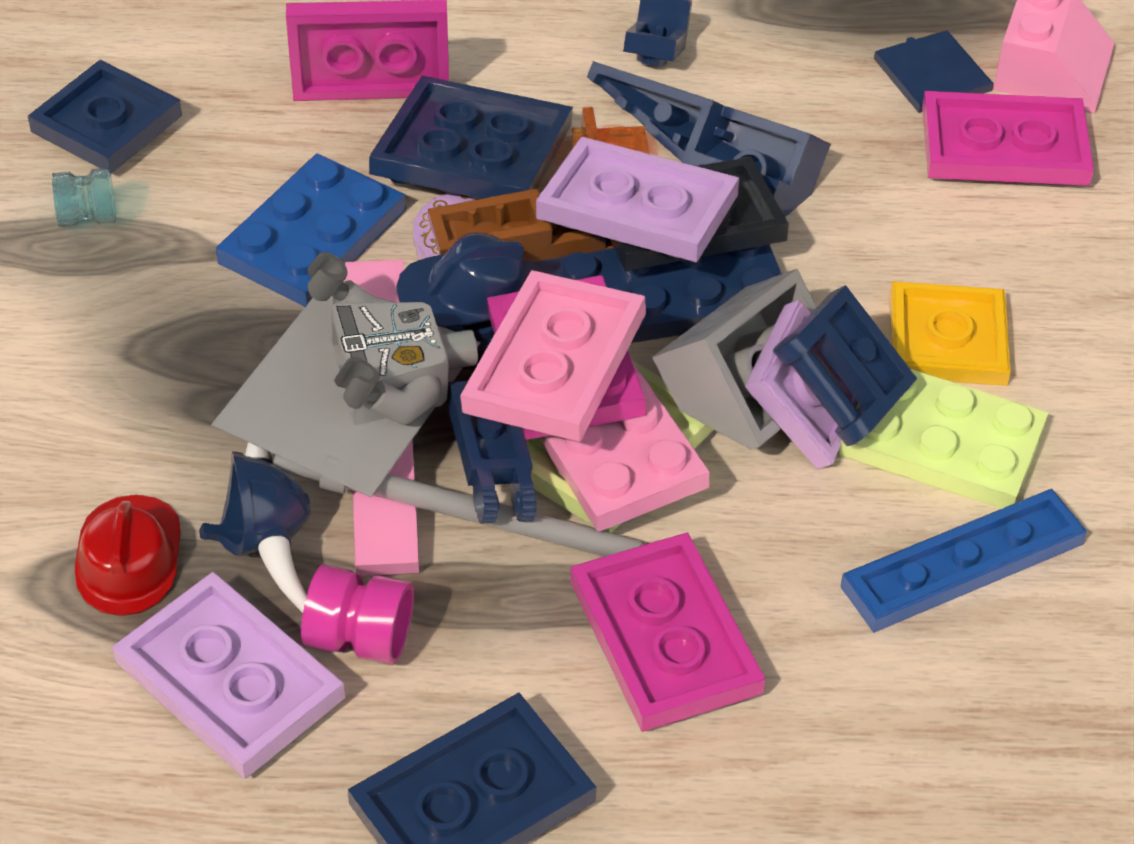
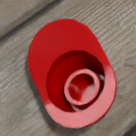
M135 494L116 497L102 503L86 517L80 531L74 571L76 588L88 605L101 613L127 616L142 613L161 602L171 590L177 572L181 529L179 516L172 507L155 497Z

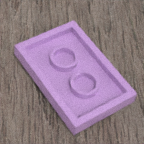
M581 137L537 198L536 218L562 225L566 228L610 238L620 243H628L668 254L675 258L697 262L738 196L739 177Z
M211 572L112 646L115 662L244 779L248 778L345 699L344 683L214 572Z

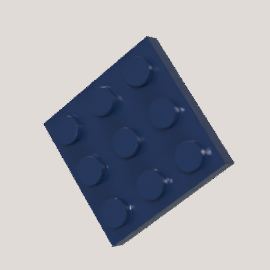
M422 75L369 156V174L388 178L399 184L411 183L439 189L450 195H467L481 199L537 189L572 125L573 107Z

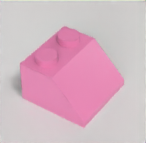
M1017 0L1003 40L993 90L1023 96L1083 98L1085 111L1095 113L1115 43L1081 0Z

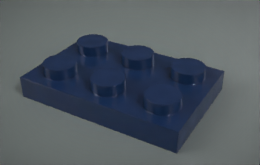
M520 692L347 790L349 805L378 844H526L596 802L597 787Z

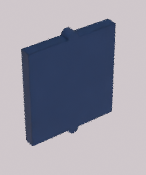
M948 30L918 39L909 37L904 43L877 50L874 54V60L918 113L922 112L925 91L984 94L992 91L993 82Z

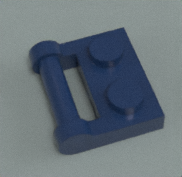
M846 285L831 292L793 333L785 337L773 349L774 354L784 366L791 364L838 425L835 432L846 446H852L866 437L917 380V377ZM813 345L818 348L861 404L858 409L853 406L810 350Z

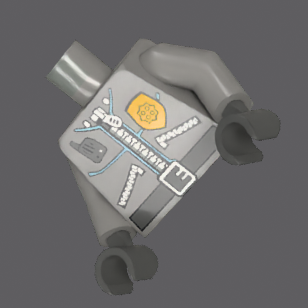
M321 252L308 267V274L311 277V280L308 282V291L311 297L318 301H327L331 296L333 297V305H331V343L339 368V373L335 377L334 382L338 387H342L345 390L343 398L350 408L354 425L385 418L399 424H410L435 405L436 407L441 406L447 400L448 370L477 365L478 352L473 331L466 330L440 334L431 306L424 302L397 303L374 297L351 280L343 282L348 275L347 267L342 260L332 253Z

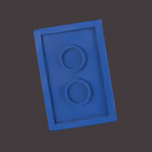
M316 153L216 247L217 262L219 265L306 307L312 299L308 291V282L311 280L307 269L321 252H328L337 256L344 264L345 262H354L406 210L405 194Z

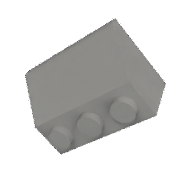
M798 269L745 287L652 357L664 384L667 386L681 412L750 450L763 445L781 428L745 388L748 378L784 305L800 300L811 313L816 308Z

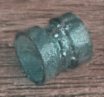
M110 168L92 169L85 176H75L70 171L52 173L54 207L59 228L77 226L81 220L93 219L98 224L116 222L115 198ZM85 186H87L90 209H87Z

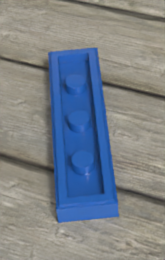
M1051 488L845 572L842 575L840 587L872 632L875 633L1084 544L1087 530Z

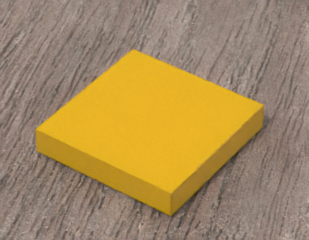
M892 281L889 294L890 343L910 369L951 382L1008 385L1011 371L1005 289Z

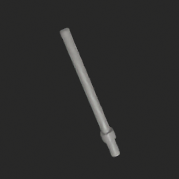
M328 454L325 463H345ZM278 455L274 457L273 465L286 473L320 481L319 488L344 494L346 489L353 490ZM387 474L373 494L376 497L480 524L477 512H475L473 496L391 474ZM499 503L496 522L482 524L603 557L639 547L642 543L641 540L607 531L597 532L595 528L536 513L533 521L519 522L513 507Z

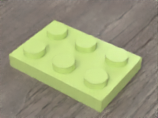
M911 369L917 380L866 437L852 446H846L841 440L839 456L1002 509L1016 503L1045 428L1049 412ZM858 403L856 409H858L861 406L860 403Z

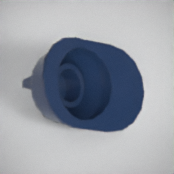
M475 232L465 234L445 254L427 257L410 263L400 273L396 285L399 302H424L431 306L437 326L441 327L464 326L488 321L490 318L487 298L520 291L525 282L522 278L524 247L518 241L505 242L498 237L486 233Z

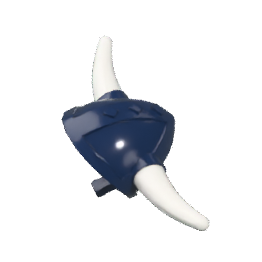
M248 442L245 455L242 452L232 451L229 484L220 524L202 523L199 529L200 538L203 540L219 541L226 550L237 556L258 552L278 587L303 613L307 593L294 568L290 547L291 539L308 521L311 514L310 499L296 479H293L289 474L273 465L271 452Z

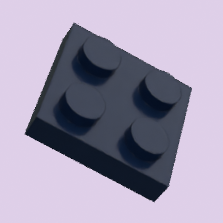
M100 59L27 117L32 133L112 174L182 116L180 99Z

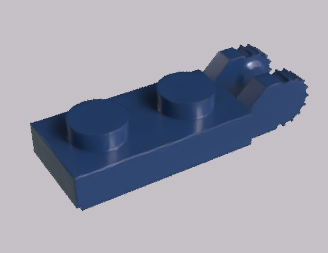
M468 381L448 382L446 402L468 486H473V504L475 512H477L478 522L480 524L496 522L499 511V499L497 491H495V485L511 484V502L517 520L519 522L533 521L537 511L535 489L533 488L534 484L531 477L533 464L522 428L463 413L460 395Z

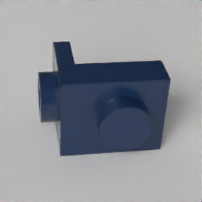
M640 0L637 22L626 31L623 52L637 54L636 59L639 62L649 65L661 66L666 65L667 60L674 61L685 49L692 1Z

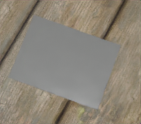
M331 296L327 301H318L312 298L213 421L211 426L372 497L436 405L406 425L399 424L388 418L354 425L350 408L343 398L345 390L342 387H338L334 382L335 377L339 373V368L331 343V305H333V297ZM437 326L440 334L454 332L445 327ZM462 368L448 370V382H453ZM328 454L345 463H326L325 460Z

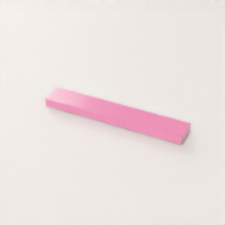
M403 259L345 262L348 271L346 281H353L374 297L399 303L396 285L400 273L404 270ZM411 440L388 474L414 480L413 440ZM353 490L356 574L373 576L419 573L416 507L373 495L369 497Z

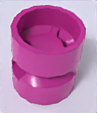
M326 564L320 565L313 576L304 604L301 625L303 645L308 648L334 653L336 651L344 652L352 643L355 655L359 659L391 666L395 665L402 654L410 628L414 602V587L412 583L376 575L364 586L361 575L355 574L350 569Z

